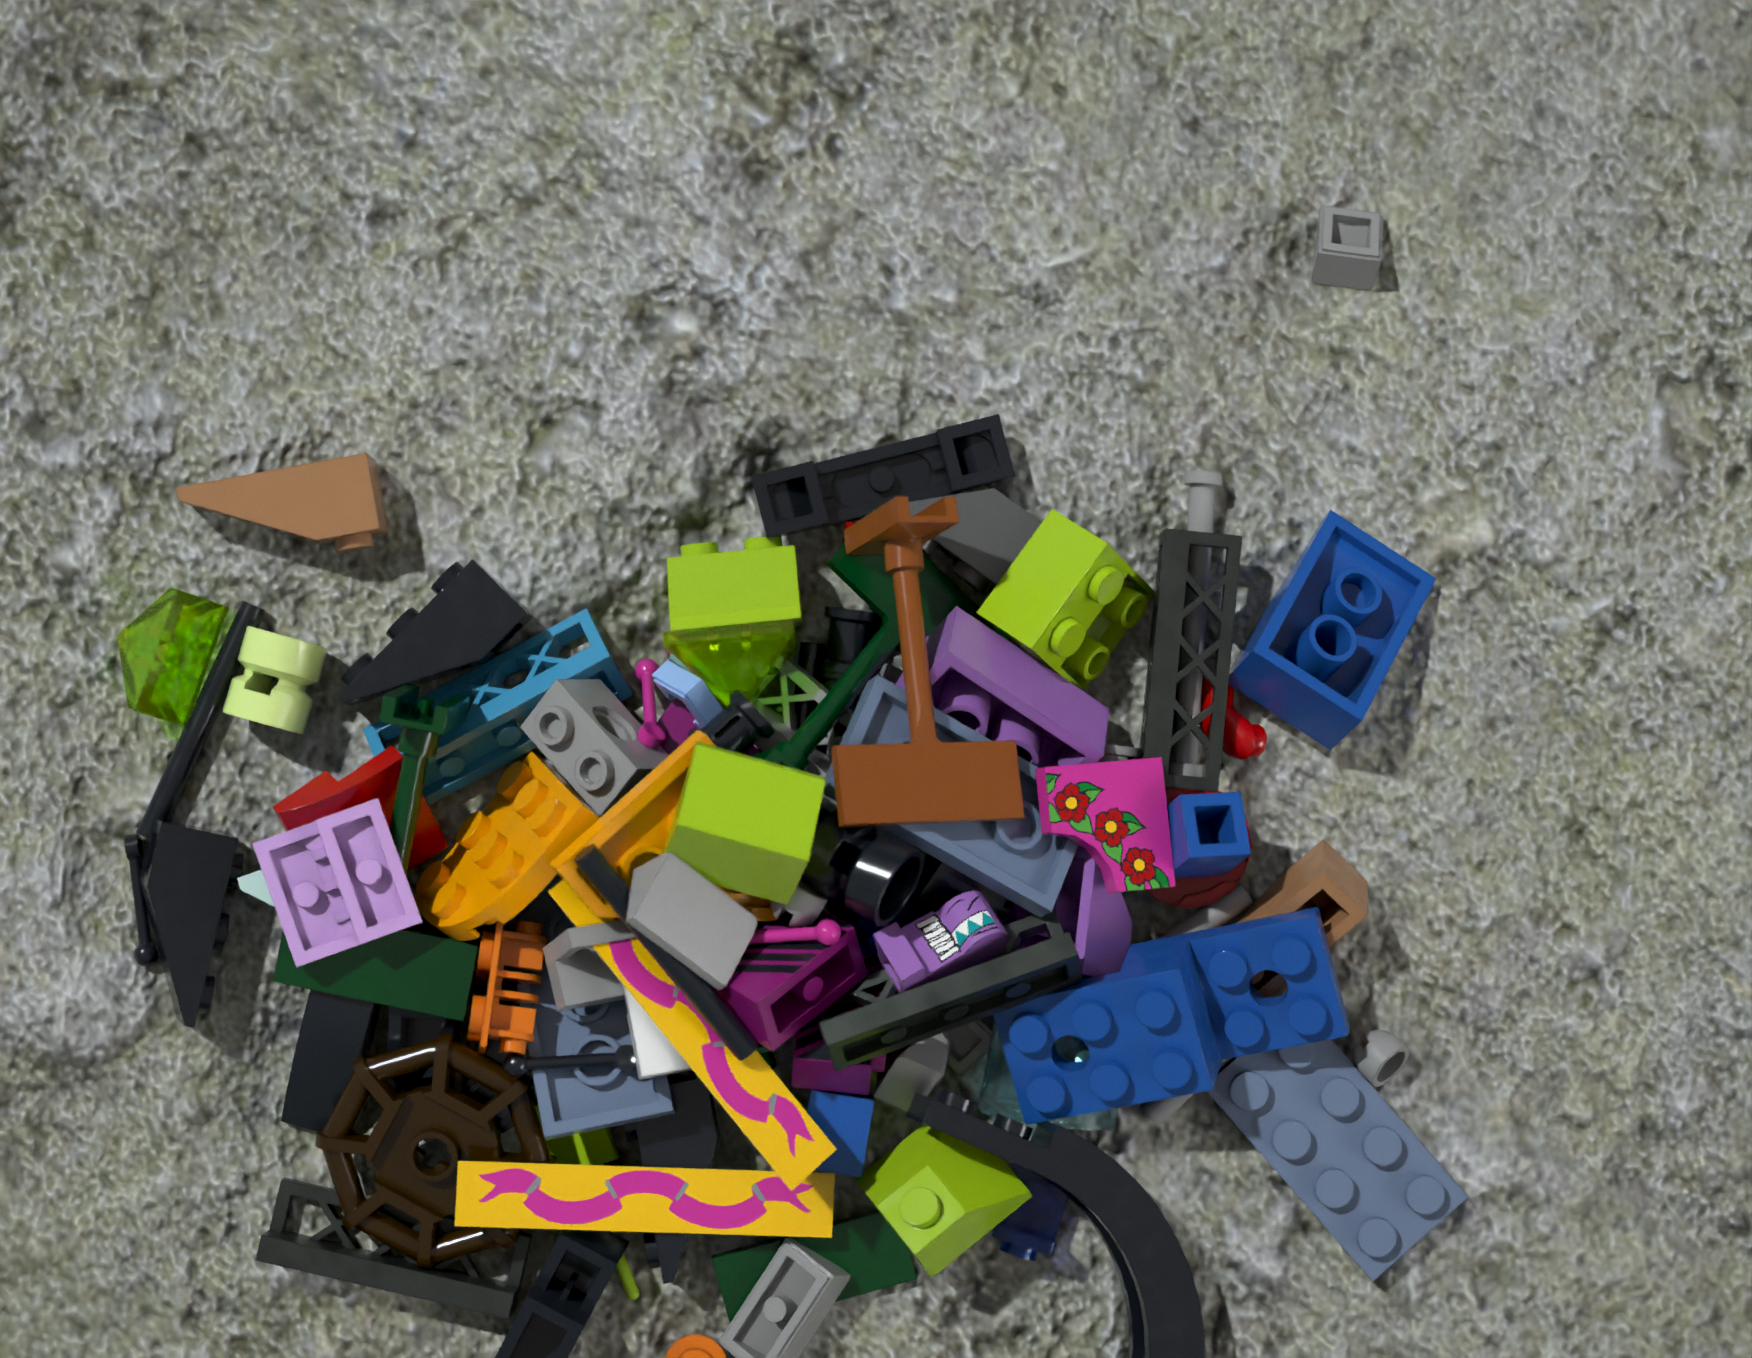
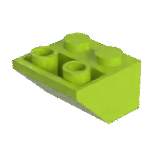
M1051 509L976 613L1008 641L1084 691L1091 680L1097 678L1105 670L1110 654L1127 630L1135 626L1142 619L1146 612L1148 601L1155 591L1108 543L1054 509Z

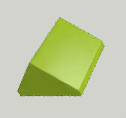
M696 741L663 853L671 852L714 885L788 905L809 861L826 778Z

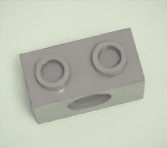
M556 679L520 726L599 817L603 816L669 756L661 746L657 749H651L640 742L637 732L642 725L600 679Z

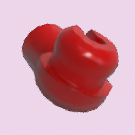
M1204 676L1201 712L1212 703L1213 687ZM1228 684L1222 751L1227 756L1239 760L1257 757L1266 748L1267 734L1260 724L1252 725L1233 708L1234 688ZM1211 714L1201 721L1202 730L1207 737H1209Z

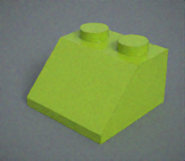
M766 536L744 539V550L720 553L718 542L686 544L680 546V557L667 558L670 631L677 638L744 628L755 631L804 626L795 545L782 546L781 536L768 539Z

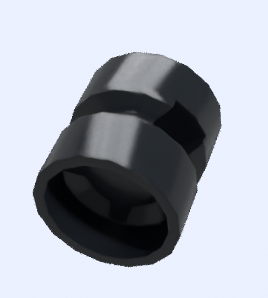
M836 809L829 813L816 828L809 861L800 880L831 900H839L845 896V905L849 910L877 926H886L900 914L912 897L923 871L924 855L921 850L892 834H883L878 838L876 826L839 827Z

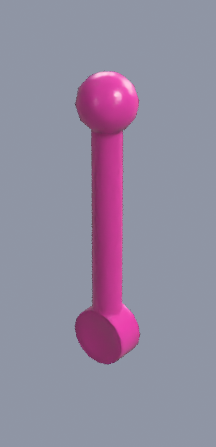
M644 659L638 662L635 668V675L642 682L644 724L638 730L637 737L643 745L651 749H657L666 737L663 729L657 725L655 684L652 674L659 666L654 660Z
M825 919L815 927L755 931L749 944L818 940L823 945H832L839 940L841 929L834 920Z

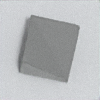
M946 1031L886 1053L884 1072H878L873 1097L907 1112L916 1092L930 1097L944 1076L952 1038L950 1036L951 1031Z

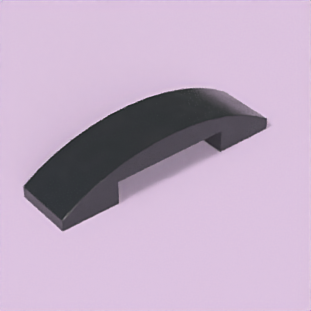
M997 414L937 429L936 433L817 463L809 461L751 476L768 539L862 519L870 510L875 507L879 508L896 496H908V500L911 502L954 495L1012 478L1015 474L1000 417Z

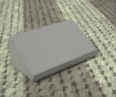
M665 852L633 870L626 922L716 989L720 990L726 987L755 932L758 921L756 916L671 852Z
M786 1237L718 1343L736 1358H798L850 1280L851 1275L840 1266L791 1237Z

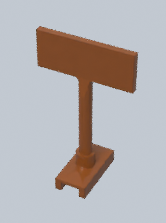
M896 496L844 530L846 555H884L886 574L893 575L910 742L902 744L836 745L831 748L839 827L1010 821L1025 818L1016 740L941 742L936 735L919 572L925 569L922 544L959 523L956 497H943L916 515L910 516L908 496Z

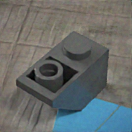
M995 488L909 502L910 516H914L943 497H956L959 523L922 544L923 552L929 556L933 554L936 548L944 552L957 562L952 572L981 593L984 592L988 585L995 588L1042 523Z

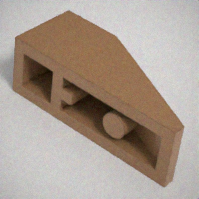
M367 453L176 488L178 500L189 506L323 545L334 544L336 553H349L374 547L372 537L389 534L376 461Z
M1323 839L1280 875L1238 923L1318 907L1328 946L1330 947L1368 916V881ZM1272 970L1260 971L1252 977L1254 988L1266 997H1270L1287 983L1282 975Z

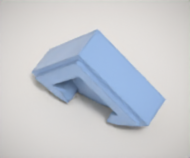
M665 661L652 674L654 683L670 701L674 697L683 701L694 716L695 720L693 723L698 728L702 729L723 710L701 678L673 662Z

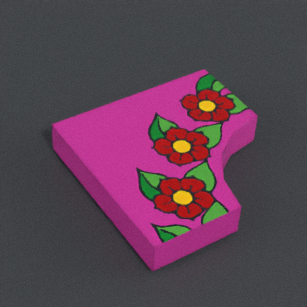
M1162 757L1035 769L1042 834L1066 837L1086 849L1101 870L1107 893L1176 886Z

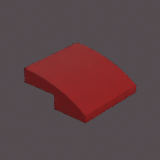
M391 745L340 781H337L331 774L324 771L272 808L286 832L378 798L389 828L403 755ZM423 794L407 871L429 860L448 847Z

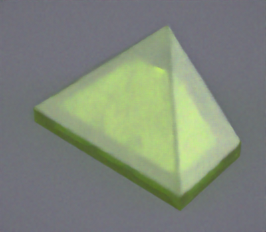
M171 587L117 635L129 709L185 726L195 705L229 607Z
M793 619L663 632V644L668 660L701 678L716 700L725 707L731 703L729 695L736 689L752 704L798 650Z

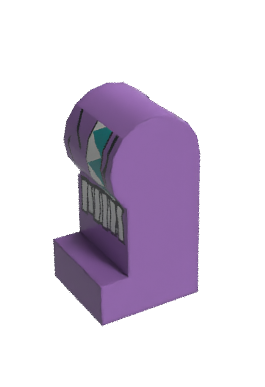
M975 890L954 897L946 902L937 912L934 913L932 911L902 928L895 922L873 934L880 963L899 994L988 962L1004 949L1009 940L1008 933L984 895L980 891Z

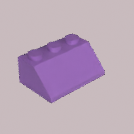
M956 606L926 637L933 707L992 741L1016 740L1017 755L1039 768L1097 763L1104 756L1110 709L961 608ZM902 672L895 685L905 690Z

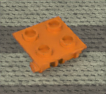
M498 920L495 932L482 930L476 977L488 978L486 997L473 995L467 1041L480 1042L478 1053L482 1056L485 1055L488 1039L501 1040L499 1052L522 1055L526 1053L527 1043L534 1042L533 1031L536 1009L501 1005L499 1001L539 1004V996L501 990L502 981L529 985L541 984V976L506 971L504 967L533 971L542 970L543 948L547 944V938L541 936L542 924L517 921L515 932L503 931V923Z

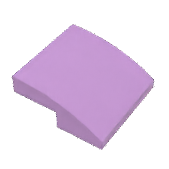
M378 798L252 843L296 967L422 922Z

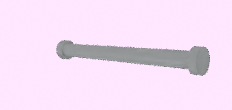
M1198 470L1185 471L1184 485L1190 486L1188 531L1213 533L1215 488L1222 487V473ZM1190 545L1187 571L1200 587L1206 591L1209 588L1212 548ZM1187 584L1184 608L1197 598ZM1203 603L1183 618L1181 635L1198 655L1205 650L1207 608ZM1181 648L1178 672L1191 662ZM1197 667L1177 682L1176 690L1177 702L1191 719L1201 712L1203 674ZM1176 713L1174 734L1185 726ZM1191 731L1173 744L1172 763H1169L1168 774L1203 778V765H1197L1199 741Z

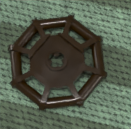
M442 1032L439 1033L438 1038L435 1040L373 1057L368 1054H362L353 1061L354 1072L324 1128L316 1131L315 1146L323 1151L343 1212L340 1221L347 1230L355 1227L416 1260L418 1268L429 1270L433 1268L434 1263L497 1246L508 1249L519 1241V1228L468 1227L438 1236L437 1222L444 1220L447 1215L455 1214L458 1161L557 1164V1157L550 1154L546 1139L544 1138L529 1089L533 1082L526 1073L521 1077H511L506 1073L503 1066L455 1041L454 1034ZM433 1067L431 1086L423 1085L412 1091L398 1094L388 1082L390 1078ZM453 1069L494 1091L497 1095L485 1104L480 1103L449 1086L450 1070ZM372 1094L384 1110L370 1135L356 1134L352 1129ZM507 1106L523 1153L505 1152L503 1149L501 1129L493 1117ZM435 1139H439L446 1144V1151L451 1155V1163L440 1160L434 1168L424 1163L426 1152L419 1147V1143L422 1140L432 1142ZM351 1154L365 1155L368 1166L372 1163L376 1175L374 1180L376 1190L366 1197ZM386 1202L420 1221L419 1232L380 1212L377 1208Z

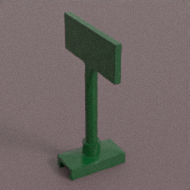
M876 507L873 508L872 510H870V511L868 512V514H870L871 512H873V511L876 510L877 508H876ZM845 541L828 560L826 565L883 619V626L788 742L780 741L776 747L751 757L806 771L810 766L807 758L863 691L867 682L876 675L900 645L893 575L886 574L884 555H846ZM923 554L925 569L919 572L926 637L956 606L998 633L976 613L979 607Z
M411 684L403 685L384 694L379 716L380 722L402 727L398 751L403 753L389 830L406 876L429 758L436 757L440 734H445L466 721L470 696L457 694L436 705L435 709H433L435 699L421 697L419 698L418 705H416L420 686ZM404 928L296 967L284 931H282L273 982L464 1021L467 1015L480 943L458 941L447 936Z
M759 1043L756 1050L771 1069H774L777 1063L773 1051ZM782 1044L776 1049L783 1048ZM878 1210L833 1221L832 1238L791 1237L840 1266L851 1275L850 1280L836 1301L917 1279L909 1249ZM779 1236L711 1255L730 1323L787 1236Z

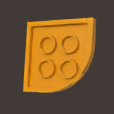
M530 751L522 762L517 761L513 763L503 773L497 784L496 795L483 811L474 812L464 821L456 836L457 843L441 862L435 861L422 873L416 885V893L413 896L416 906L423 917L446 936L458 941L476 939L480 935L476 927L483 923L490 925L498 920L505 924L534 900L557 875V872L551 867L550 863L600 817L550 764L533 751Z

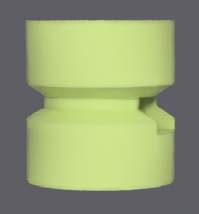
M247 626L237 659L245 668L244 674L232 678L223 712L279 729L304 734L313 704L312 698L306 693L307 686L319 682L328 648ZM273 677L279 678L278 684L275 687L272 684Z

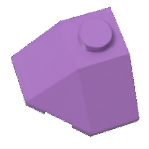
M1078 845L1053 908L1064 934L1069 932L1079 955L1081 977L1086 979L1120 972L1130 947L1133 922L1122 893H1107L1100 868L1086 849ZM1014 903L1009 914L1001 924L1004 926L1034 914ZM1047 931L1021 940L1016 951L1050 939Z

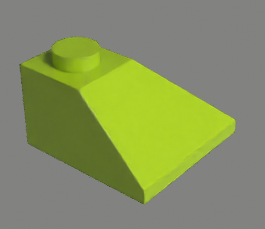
M925 1124L921 1125L862 1173V1178L857 1177L854 1179L931 1278L1033 1197L1028 1188L1003 1158Z

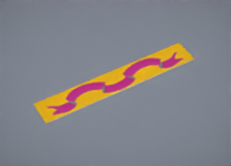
M564 880L548 891L576 927L621 920V918L597 917ZM637 938L592 945L594 950L791 1191L837 1150L757 1050L741 1061L737 1060Z
M458 1161L455 1226L832 1238L835 1173L812 1172L791 1191L775 1171Z

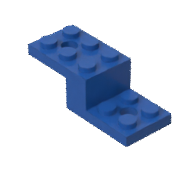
M1318 907L1131 944L1120 972L1082 979L1081 983L993 1014L1025 1125L1213 1090L1221 1062L1224 1059L1348 1036L1350 1029ZM1260 971H1275L1284 977L1288 990L1278 997H1266L1254 988L1252 977ZM1067 1035L1078 1037L1087 1045L1090 1056L1080 1062L1068 1061L1057 1052L1055 1041Z

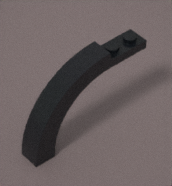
M940 1088L935 1099L917 1092L915 1093L906 1117L1019 1165L1042 1177L1067 1196L1091 1222L1109 1251L1124 1292L1129 1329L1128 1358H1206L1205 1331L1200 1300L1190 1266L1179 1241L1159 1207L1139 1182L1119 1163L1088 1140L1052 1122H1039L1031 1140L1028 1141L1033 1128L998 1113L993 1125L971 1116L976 1103Z

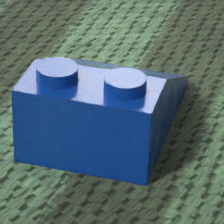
M1330 510L1249 634L1230 669L1228 684L1331 750L1363 720L1436 578Z

